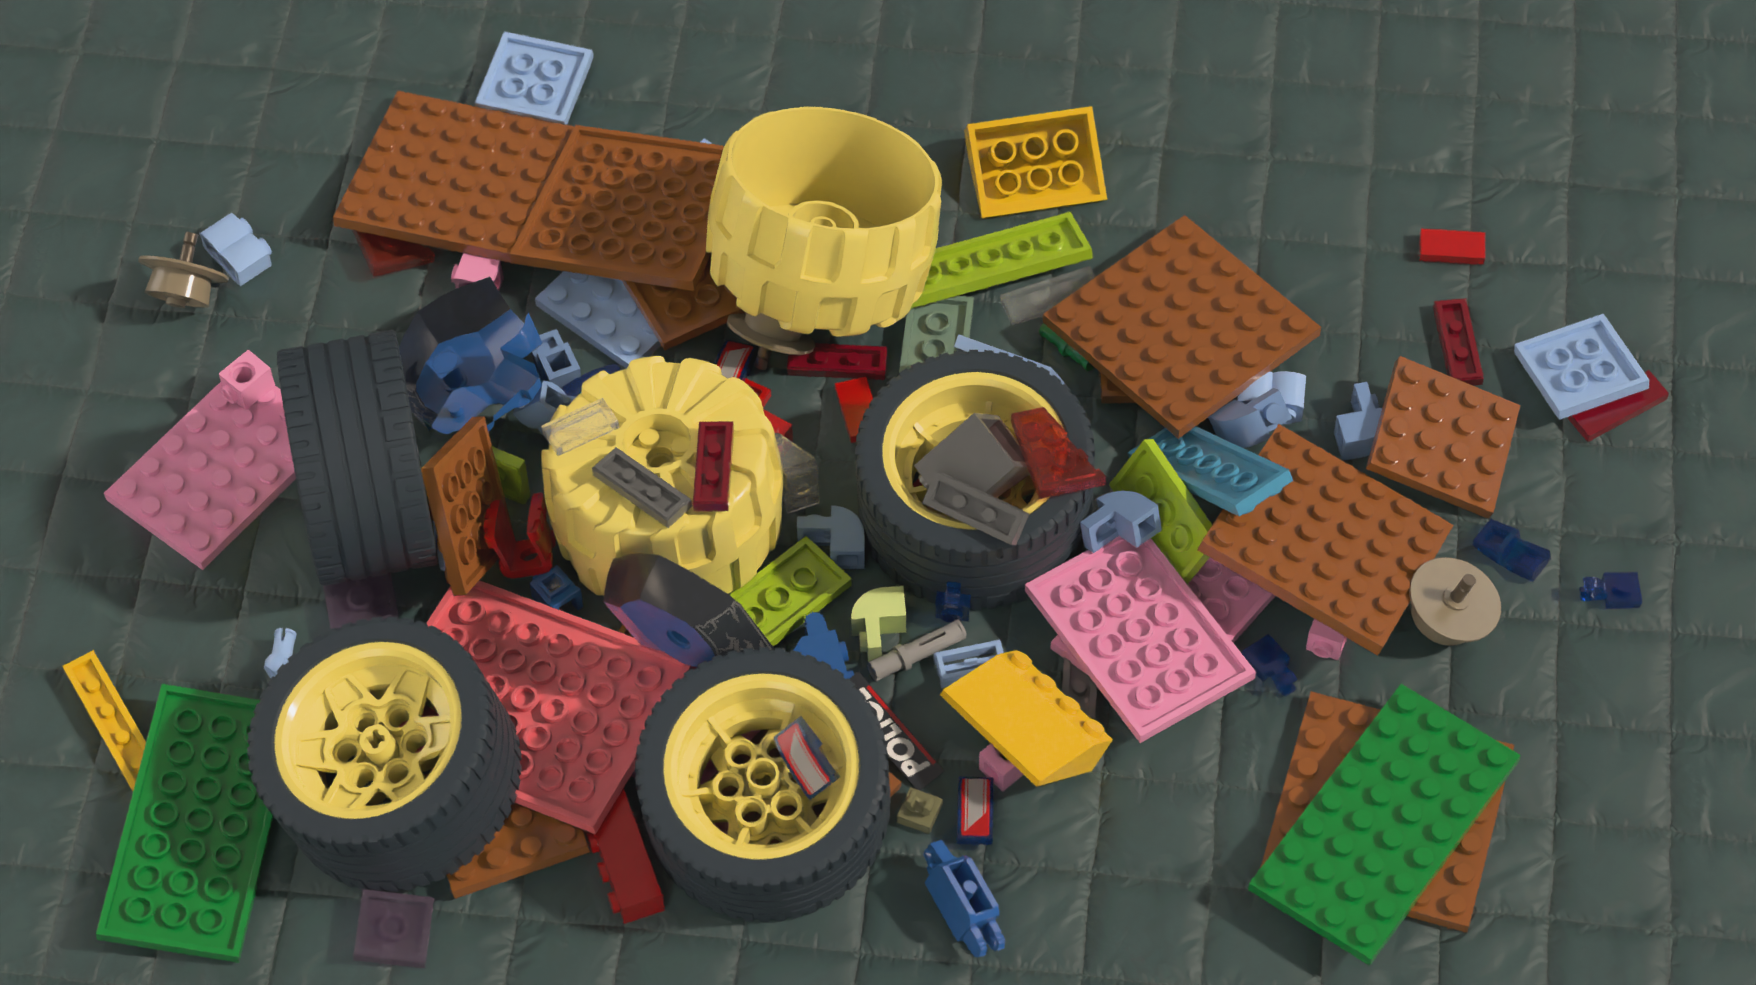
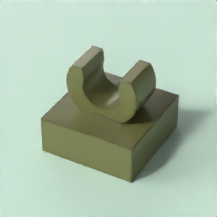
M910 787L898 812L897 823L930 834L943 806V799Z

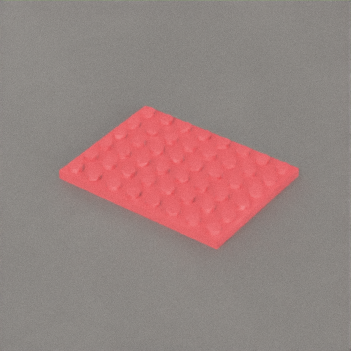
M480 580L466 595L453 596L450 586L427 621L429 627L432 625L440 629L441 632L447 633L467 650L514 723L517 731L516 734L519 737V748L522 756L520 761L522 765L521 775L519 776L520 785L519 789L515 792L517 794L515 803L593 834L597 833L635 770L637 746L640 744L639 738L641 731L645 730V722L648 715H652V708L656 702H660L662 694L667 689L670 690L672 684L678 678L682 679L684 673L690 669H696L694 666L683 664L663 651L639 644L631 636ZM426 705L424 707L422 717L439 716L429 706ZM404 721L399 727L404 726L408 721ZM424 746L418 748L415 753L420 752Z

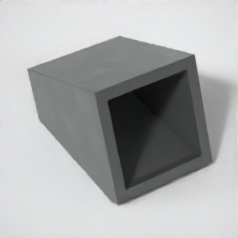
M973 413L914 465L920 473L918 478L926 489L929 488L935 471L995 498H998L1038 469L1037 465L998 415Z

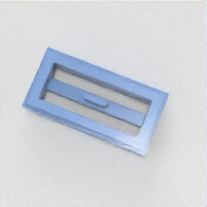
M1000 639L933 653V660L937 667L936 671L940 678L941 688L948 687L996 655L979 659L975 656L996 652V655L1004 653ZM965 659L964 662L944 666L946 662Z

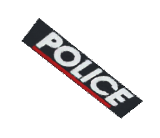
M858 671L850 680L856 685V689L864 694L866 702L871 704L874 709V715L879 719L881 730H883L888 757L912 785L921 791L942 774L944 770Z

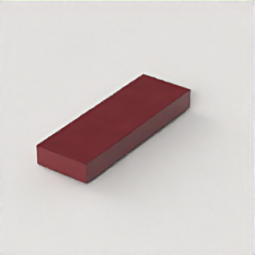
M1466 298L1434 301L1433 311L1447 375L1472 386L1483 385L1484 376Z
M815 343L814 351L809 354L788 355L787 374L788 376L854 379L866 377L867 379L885 380L887 346Z
M1648 370L1644 373L1649 378V389L1569 416L1568 420L1583 438L1590 442L1667 400L1669 392Z
M733 421L699 422L693 493L694 512L729 511L734 442Z

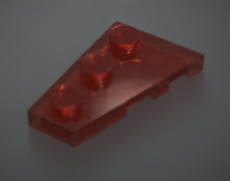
M352 230L373 277L434 262L435 254L428 247L424 248L421 244Z
M1045 407L1011 414V424L1039 499L1106 485L1104 473L1100 469L1096 470L1088 461L1087 454L1081 448L1077 449L1067 438L1068 433Z

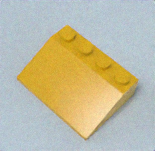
M1092 106L967 124L964 130L965 141L982 219L1107 200Z
M1017 650L994 656L943 689L940 693V696L1036 787L1092 771L1113 740L1104 732V727L1098 721L1090 719L1080 709L1077 701L1062 693L1056 687V683L1051 677L1042 674L1032 665L1031 659L1026 654Z

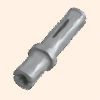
M957 619L903 646L898 644L889 653L869 661L867 665L868 671L875 682L901 669L907 671L912 668V664L966 639L965 628Z

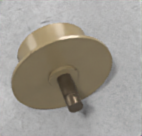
M185 232L184 244L182 245L179 260L159 256H140L138 259L140 264L153 269L145 293L166 301L167 305L178 308H185V306L208 308L211 283H227L229 277L214 269L192 263L198 235L191 232Z
M748 313L730 314L727 319V324L733 332L745 340L760 346L754 363V367L766 370L769 362L768 358H770L772 350L794 355H804L814 351L815 342L808 334L782 329L778 320L762 313L757 316H751Z
M1436 558L1421 565L1411 579L1409 595L1412 604V618L1421 633L1430 640L1448 646L1473 642L1489 635L1498 624L1501 615L1499 594L1491 580L1472 564L1456 558Z

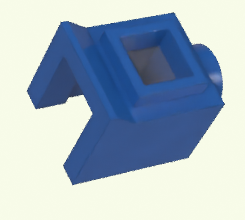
M558 565L551 568L549 572L533 576L532 582H530V589L534 601L558 610L559 607L570 600L577 610L583 607L581 589L574 585Z

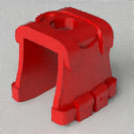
M534 493L531 499L527 522L528 540L516 542L501 499L491 502L490 508L486 511V520H484L483 528L485 532L484 538L487 546L494 548L498 554L499 568L507 578H521L549 572L552 568V550L556 545V537L554 531L550 530L546 519L547 507L543 493ZM529 554H538V556L532 560H523Z

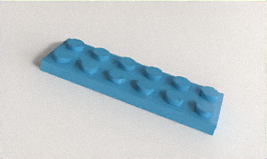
M1196 426L1179 439L1166 428L1149 438L1154 439L1190 493L1239 517L1253 511L1256 505L1268 497L1280 493L1283 487L1293 481L1289 469ZM1138 445L1137 447H1135L1134 449H1132L1131 451L1127 452L1129 458L1132 456V454L1135 452V450L1139 447V445Z

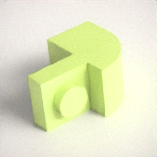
M903 586L872 589L863 594L854 604L851 614L852 636H859L860 652H867L868 662L882 656L880 634L906 632V608Z

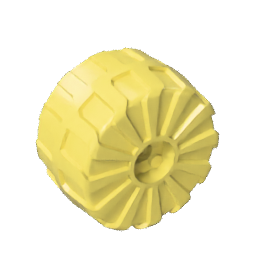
M823 107L790 108L759 115L745 124L739 131H735L723 148L708 211L706 252L712 253L710 275L717 287L725 285L737 297V307L751 316H757L762 313L776 319L780 327L785 330L810 334L814 329L829 330L833 336L843 337L864 334L870 329L871 325H876L880 328L888 327L909 313L912 304L920 298L924 290L938 239L942 187L939 169L917 141L906 133L867 115Z
M661 356L643 357L632 360L626 369L609 374L603 370L582 383L581 393L568 406L560 404L550 420L552 436L549 449L542 450L541 453L544 495L548 516L562 556L566 560L571 561L579 581L596 595L604 596L605 584L612 560L634 553L660 555L690 570L728 594L747 584L757 574V570L769 552L775 549L782 529L783 472L773 426L764 414L760 398L741 379L734 377L726 378L722 375L720 367L699 359L686 358L681 363L665 362V359ZM699 422H734L729 511L694 512L693 510ZM617 447L689 497L692 501V507L667 528L593 476L592 467Z

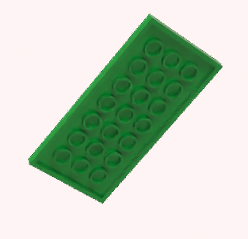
M161 684L97 927V940L239 963L274 816L264 805L256 791L257 788L253 784L252 774L249 771L248 762L250 760L247 757V748L250 747L247 743L248 733L251 732L249 727L251 719L255 716L253 712L256 704L260 703L261 700Z
M1400 684L1250 881L1248 890L1370 966L1519 763L1521 755L1405 685Z

